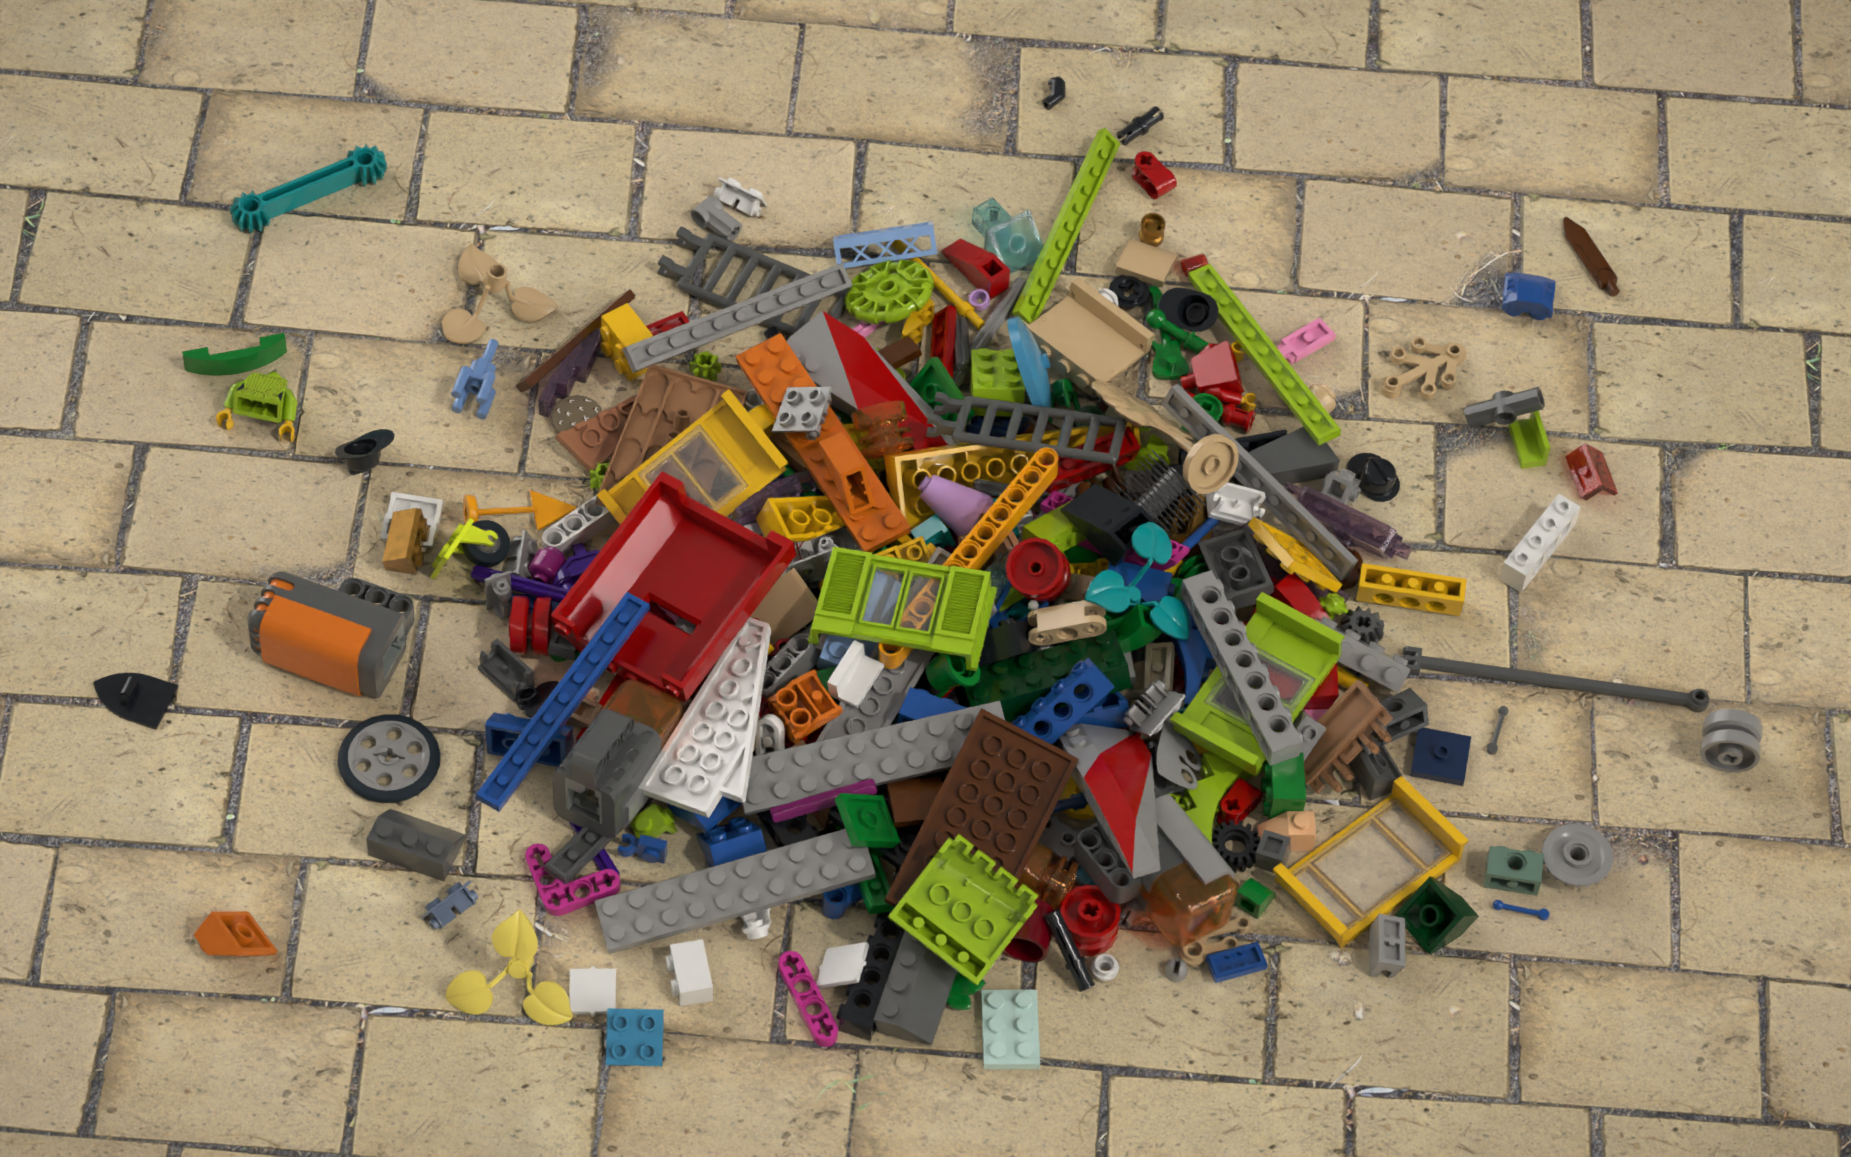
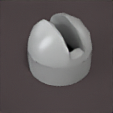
M1179 958L1169 960L1165 968L1167 979L1172 982L1183 981L1187 976V964L1183 959ZM1175 965L1180 966L1178 974L1173 973Z

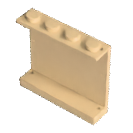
M1079 277L1072 281L1069 295L1031 324L1023 321L1034 336L1042 354L1047 353L1051 366L1091 396L1095 394L1091 387L1092 382L1102 380L1109 383L1150 352L1155 335Z

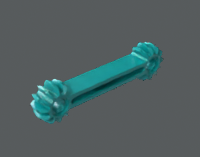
M366 143L363 148H360L356 145L354 151L348 150L347 158L258 195H255L253 190L248 195L242 192L241 198L234 197L233 204L231 205L230 215H232V222L241 231L248 229L252 233L254 229L262 232L263 226L270 225V219L359 182H362L364 187L368 182L375 185L377 179L383 180L384 172H386L387 162L385 161V155L383 151L377 149V146L369 148Z

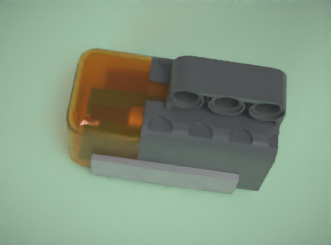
M628 679L621 683L553 773V806L556 813L561 818L580 827H585L589 831L606 838H613L620 828H626L650 798L644 795L643 790L639 789V786L683 717L680 700L637 680Z
M1155 785L1156 821L1161 871L1133 878L1098 819L1095 824L1079 832L1074 849V857L1109 901L1115 904H1122L1134 899L1171 945L1184 947L1224 927L1229 922L1238 892L1237 884L1234 880L1235 872L1172 796L1164 795Z

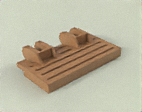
M1357 680L1317 721L1326 728V731L1304 761L1305 782L1317 794L1326 787L1320 779L1321 776L1337 793L1343 790L1340 782L1332 775L1336 769L1346 780H1353L1355 775L1346 764H1349L1363 749L1357 741L1358 738L1375 755L1381 750L1369 736L1373 731L1386 743L1393 739L1382 726H1386L1393 717L1360 680Z

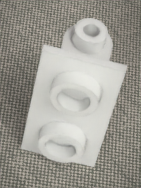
M719 177L722 187L715 189L714 196L720 202L733 207L738 199L740 202L736 209L751 217L754 215L758 217L762 210L759 207L760 205L767 207L761 192L750 188L748 191L741 187V183L732 178L725 180Z

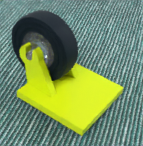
M470 518L465 526L460 523L431 565L435 570L430 578L435 580L452 553L465 554L473 564L486 568L500 564L510 550L508 533L500 524L490 520H480L473 523L474 520Z

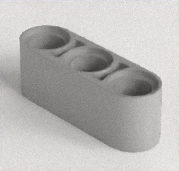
M795 635L769 661L765 669L761 697L765 699L770 698L790 681L809 672L816 665L819 656L814 644H808L809 635Z

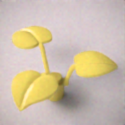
M517 910L509 918L502 921L492 934V944L495 950L503 957H511L507 967L488 984H486L484 974L480 971L468 970L462 972L451 981L446 990V999L450 1004L465 1013L477 1015L486 1012L493 1003V994L489 989L494 987L507 974L516 979L525 977L527 990L530 995L524 999L523 1008L532 1020L545 1025H559L573 1018L569 997L558 983L543 981L538 983L535 989L532 987L533 973L530 972L538 950V939L531 922L521 910Z

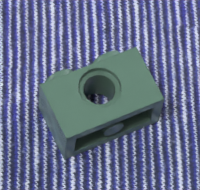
M1490 846L1486 858L1483 888L1537 896L1542 881L1544 854L1536 853L1532 850L1520 851L1509 849L1505 846Z

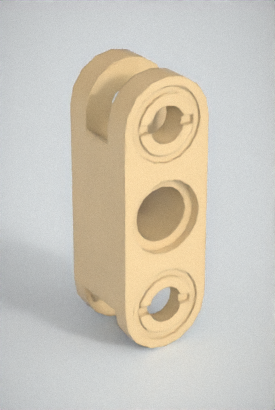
M1085 600L1032 610L1028 613L1027 620L1031 626L1037 628L1029 631L1028 640L1031 644L1044 646L1101 635L1107 630L1106 619L1104 618L1106 610Z

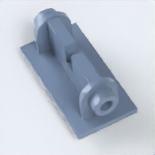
M469 880L464 885L460 881L446 891L449 896L442 901L438 897L425 906L427 912L421 918L424 919L426 916H429L431 919L429 924L432 929H442L456 918V915L451 910L453 906L461 914L472 905H475L479 897L473 889L470 891L467 889L471 881Z

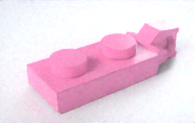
M1318 318L1281 339L1280 344L1276 347L1290 364H1293L1334 341L1336 334Z

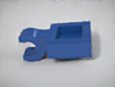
M628 833L622 834V842L628 843L630 846H618V854L620 856L629 857L638 853V858H642L647 862L665 864L668 855L666 840L645 835L636 838Z

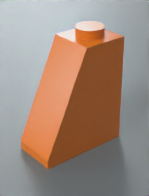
M841 432L819 441L823 461L849 513L853 515L875 506L865 464L844 433Z

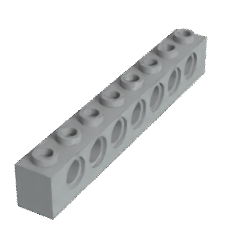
M1212 570L1183 579L1180 595L1267 762L1271 766L1299 756L1304 742L1302 733L1298 728L1295 729L1288 707L1283 706L1277 686L1272 685L1270 682L1268 669L1265 664L1260 663L1256 646L1253 642H1249L1246 636V628L1242 621H1238L1232 601L1227 600L1221 580L1216 579Z

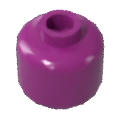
M554 547L539 549L528 567L529 573L533 578L532 580L553 585L558 570L566 562L565 556Z

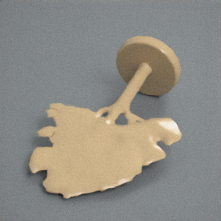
M1102 380L1092 382L1091 387L1093 391L1107 405L1112 407L1120 417L1127 419L1129 423L1135 426H1149L1156 429L1188 453L1183 464V478L1186 484L1194 491L1201 494L1215 492L1223 487L1233 476L1238 464L1239 451L1236 444L1223 434H1211L1198 441L1191 433L1179 428L1175 421H1170L1159 414L1146 401L1125 394L1120 388ZM1189 440L1196 441L1197 443L1193 444Z

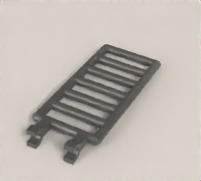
M680 226L676 233V236L679 237L676 241V246L691 248L697 251L687 268L674 263L672 259L664 255L658 261V265L661 266L658 274L678 279V289L723 308L737 304L735 300L758 263L771 268V271L755 296L770 291L780 273L794 278L792 282L811 275L713 233L707 234L705 239L692 234L691 231ZM712 245L726 250L703 288L689 283ZM735 254L749 259L726 297L712 292ZM847 289L834 294L840 298L830 316L837 320L846 308L844 299L845 294L849 291ZM821 300L806 305L794 326L781 321L784 314L761 324L768 327L774 326L784 334L793 335L809 322Z
M936 392L934 402H940L943 406L935 405L934 414L929 413L927 423L934 424L936 427H928L926 437H937L940 434L950 435L956 442L1036 453L1039 449L1046 447L1054 449L1058 457L1115 464L1118 461L1127 421L1124 418L973 396H965L963 400L953 399L945 393ZM971 407L987 409L979 434L964 432ZM997 410L1012 412L1005 438L989 436ZM949 412L958 414L956 422L943 420L939 415H945ZM1023 414L1038 416L1031 442L1015 440ZM1048 418L1064 420L1057 446L1041 444ZM1074 422L1089 424L1083 450L1067 447ZM1100 425L1115 427L1109 453L1093 451Z

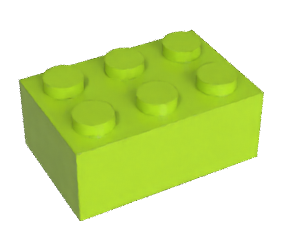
M988 348L971 350V396L1024 404L1025 385L1013 349H1006L1004 351L990 350ZM971 407L975 413L974 416H985L987 409ZM997 410L996 416L1011 417L1012 412Z

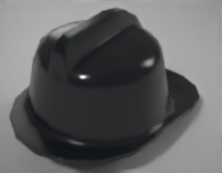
M1176 287L1166 291L1158 305V309L1164 312L1166 320L1188 331L1203 332L1208 330L1215 324L1218 318L1219 308L1212 296L1187 288Z
M388 429L374 430L351 442L340 445L336 448L335 454L344 459L349 474L363 473L378 465L381 450L392 443L395 434Z
M1360 453L1352 457L1348 462L1347 470L1356 474L1354 478L1361 480L1358 487L1369 499L1377 502H1386L1397 496L1400 490V481L1396 475L1395 467L1390 461L1373 453Z

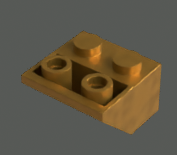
M412 508L393 512L382 561L385 570L416 575L418 567L423 566L425 552L422 551L423 542H427L429 539L430 527L427 526V518H424L422 509Z

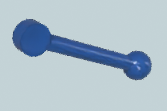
M1501 900L1493 902L1495 910L1506 909L1535 915L1543 921L1547 920L1550 915L1549 911L1545 908L1538 911L1504 904Z

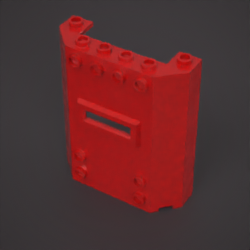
M661 471L553 611L551 618L554 629L581 654L626 592L648 604L652 601L694 624L696 628L689 634L648 611L605 669L610 674H619L627 683L634 687L638 685L644 688L655 699L660 697L667 702H686L796 556L794 542L773 530L765 538L688 497L684 482Z

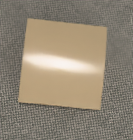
M1131 239L1117 262L1115 272L1125 276H1133L1143 282L1163 288L1179 254Z

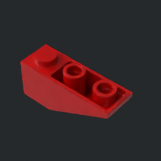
M961 238L941 250V253L977 289H983L988 292L990 300L1009 289L1010 269L995 254Z

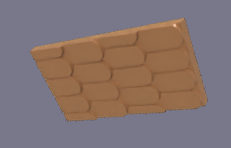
M657 365L648 367L598 493L604 488L609 491L723 400L721 395L728 389H730L743 407L747 400L748 391ZM699 436L681 450L678 455L708 493L711 494L722 462L702 437ZM672 459L649 476L652 482H654L661 471L684 482L688 497L707 506L705 500ZM596 496L595 504L606 507Z

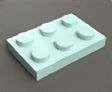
M981 990L983 1069H1040L1037 990Z

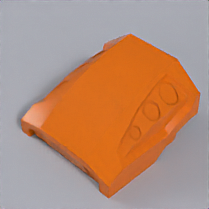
M815 669L790 681L775 695L768 698V706L772 714L783 722L785 735L794 744H798L800 739L843 713L842 707L834 702L822 685Z

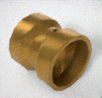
M1157 213L1144 215L1140 224L1139 241L1155 247L1160 246L1164 240L1165 219Z

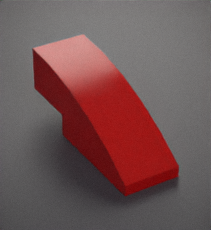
M1289 573L1274 587V592L1270 594L1271 597L1314 620L1316 617L1322 619L1323 616L1329 618L1317 598L1295 573Z

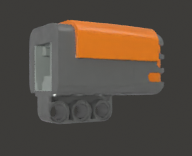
M282 571L275 572L269 577L268 585L263 587L261 597L256 599L254 610L249 612L247 618L251 649L255 654L262 657L264 663L356 696H361L364 693L376 698L381 697L406 650L407 635L415 620L413 600L407 595L358 578L344 580L337 591Z

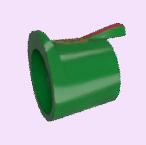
M939 653L928 662L926 675L930 684L936 690L941 691L936 697L943 699L947 698L953 689L960 685L971 687L978 683L980 668L978 665L977 671L966 670L965 657Z

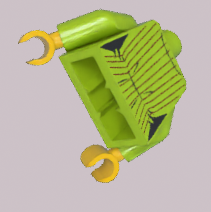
M254 372L245 380L233 384L223 405L225 410L220 411L216 415L218 426L220 427L221 423L227 420V430L232 429L234 426L231 416L232 411L234 414L276 423L284 421V424L279 428V439L282 441V435L288 432L291 434V442H293L295 431L292 423L295 422L297 400L292 390L287 388L288 381L285 378H281L276 372H270L268 375Z

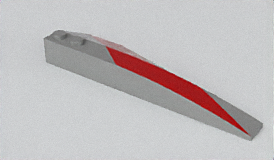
M823 310L787 340V343L817 387H832L830 393L831 405L861 424H865L867 428L903 451L962 443L954 441L950 435L940 434L937 437H926L928 427H936L934 424L927 423L929 413L934 414V410L864 336Z
M1082 723L1074 724L1057 739L1059 749L1079 759L1071 774L1072 778L1132 877L1138 878L1161 871L1151 752L1137 732Z

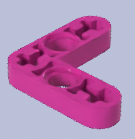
M539 843L531 845L526 850L527 865L545 910L550 915L561 916L594 904L595 900L616 895L621 889L619 875L612 869H604L563 884L558 879H554L550 885H543L540 883V879L544 875L550 874L544 871V866L539 868L534 855L539 853L545 865L552 858L547 846ZM609 879L612 882V886L607 887L604 881ZM594 883H596V887L598 888V892H595V891H594V887H593V884H594ZM584 887L590 890L588 896L584 898L575 896V892L579 888ZM567 893H570L571 902L568 901ZM557 898L560 901V905L555 906L552 900Z

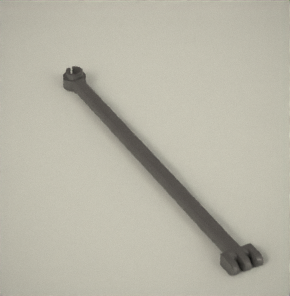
M1410 646L1403 648V657L1409 660L1407 664L1411 666L1409 675L1419 676L1420 669L1684 705L1697 713L1705 711L1709 703V696L1703 689H1695L1690 693L1428 657L1422 656V648Z

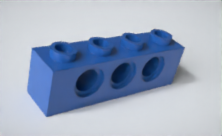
M1088 657L1085 661L1078 662L1072 668V673L1069 676L1058 680L1052 686V691L1047 696L1037 699L1032 704L1031 710L1026 715L1017 717L1012 724L1052 745L1114 688V685ZM1077 685H1086L1083 692L1074 693V688ZM1057 703H1066L1062 711H1053ZM1040 720L1046 721L1042 729H1033L1036 722Z

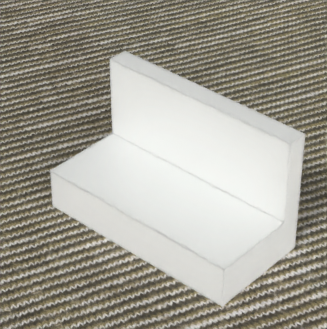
M854 640L827 682L830 696L858 708L884 668V664L866 656L864 644Z

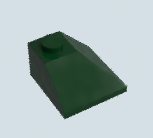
M1429 877L1395 914L1396 917L1405 918V928L1429 955L1460 937L1479 917L1462 896L1433 877Z

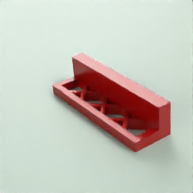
M1129 426L1125 430L1118 461L1116 462L1117 467L1134 461L1141 449ZM1114 432L1097 438L1093 451L1109 453ZM1084 444L1075 447V449L1083 450ZM1058 457V474L1045 491L1050 495L1054 490L1060 491L1112 470L1110 466L1112 464Z

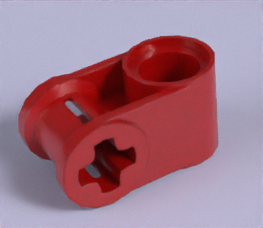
M1142 151L1136 155L1134 160L1136 166L1132 170V178L1152 199H1158L1176 188L1177 181L1174 174L1154 154Z
M1239 778L1220 803L1221 810L1217 815L1219 826L1223 822L1228 826L1229 820H1234V824H1238L1239 820L1244 821L1250 812H1253L1258 806L1263 792Z

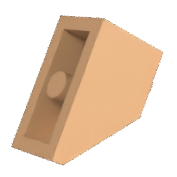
M1287 811L1257 825V836H1260L1261 840L1264 830L1290 837L1291 851H1313L1316 838L1314 811Z

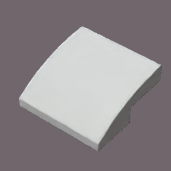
M392 492L388 512L385 513L380 539L387 540L393 512L420 508L424 518H427V526L430 527L429 539L427 542H423V546L433 548L443 512L444 500Z

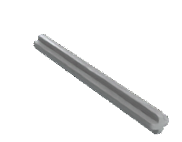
M1020 277L1014 280L971 342L970 358L971 350L986 348L1015 307L1027 282ZM955 365L953 368V381L957 387L963 382L970 369L960 371L958 366Z

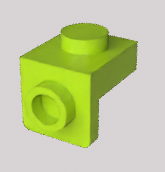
M656 803L634 817L630 823L637 838H640L641 835L657 838L665 831L671 834H675L678 831L674 824L676 818L672 811Z

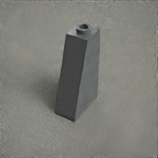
M1304 427L1248 452L1282 486L1323 479L1327 473L1330 474V472L1338 470L1340 461L1327 442L1318 446ZM1231 477L1236 485L1245 487L1236 477Z

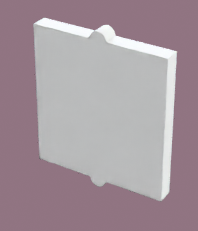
M863 942L827 948L823 963L819 966L820 973L816 984L818 989L859 983L863 966L866 965L865 959L869 944Z
M594 966L590 969H570V1007L573 1014H590L591 1017H594L595 1014H607V1008L616 1009V969H596Z

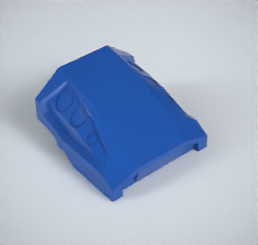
M1506 273L1501 310H1504L1510 316H1519L1523 312L1529 313L1535 320H1544L1547 317L1552 318L1556 281L1531 274Z

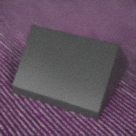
M1358 738L1357 741L1363 749L1349 765L1371 801L1392 793L1393 782L1402 774L1385 745L1373 740L1381 750L1375 755Z

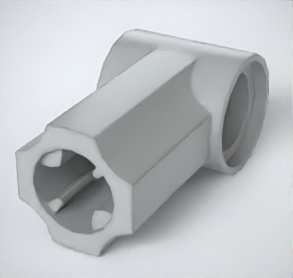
M708 196L691 210V217L699 227H709L720 237L734 241L742 230V224L725 212L720 201L714 196Z

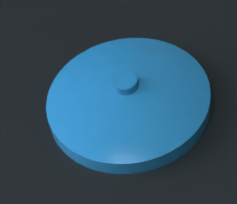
M1019 316L1009 318L1007 324L1011 344L1032 405L1051 408V390L1047 368L1051 367L1047 353L1042 354L1031 331Z

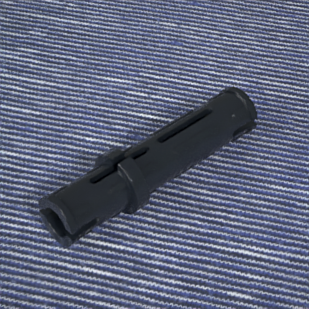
M1057 909L1044 916V919H1046L1066 961L1064 965L1066 970H1070L1079 992L1091 988L1095 985V982H1093L1085 965L1087 960L1085 956H1081L1061 914V910Z

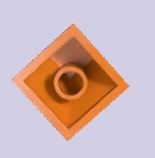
M212 911L193 934L199 942L200 948L207 955L253 956L275 955L278 952L249 911Z

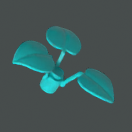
M1149 521L1140 525L1132 535V546L1135 552L1142 558H1148L1147 563L1128 586H1124V580L1119 573L1113 570H1104L1091 581L1084 600L1094 603L1107 611L1119 614L1128 613L1137 604L1147 607L1153 606L1154 608L1150 611V618L1153 624L1160 631L1173 638L1187 640L1190 631V619L1185 605L1180 600L1171 596L1161 598L1159 603L1157 601L1141 603V592L1135 587L1153 561L1163 565L1170 559L1172 554L1171 541L1166 532L1157 524Z

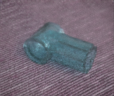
M1009 552L999 553L992 565L986 570L991 572L992 587H997L995 600L1000 597L1009 581L1006 572Z

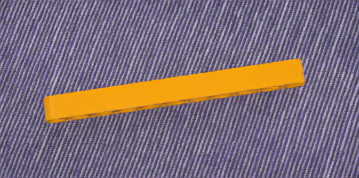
M1044 447L1034 454L942 566H957L980 570L1058 474V454L1054 449ZM987 537V538H990V539L983 540V539H980V538ZM966 556H973L974 558H971V559H970V558H965V557H966ZM930 579L903 612L900 627L928 631L937 598L934 594L938 593L941 580ZM925 612L927 614L919 615L918 613ZM879 643V662L883 663L884 668L887 669L898 668L914 648ZM889 650L895 651V653L892 654L886 652Z

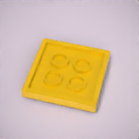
M1253 517L1247 524L1255 532L1253 537L1261 544L1267 545L1266 551L1275 559H1280V566L1290 574L1296 572L1305 582L1312 580L1323 591L1328 588L1337 593L1342 583L1300 540L1256 517Z

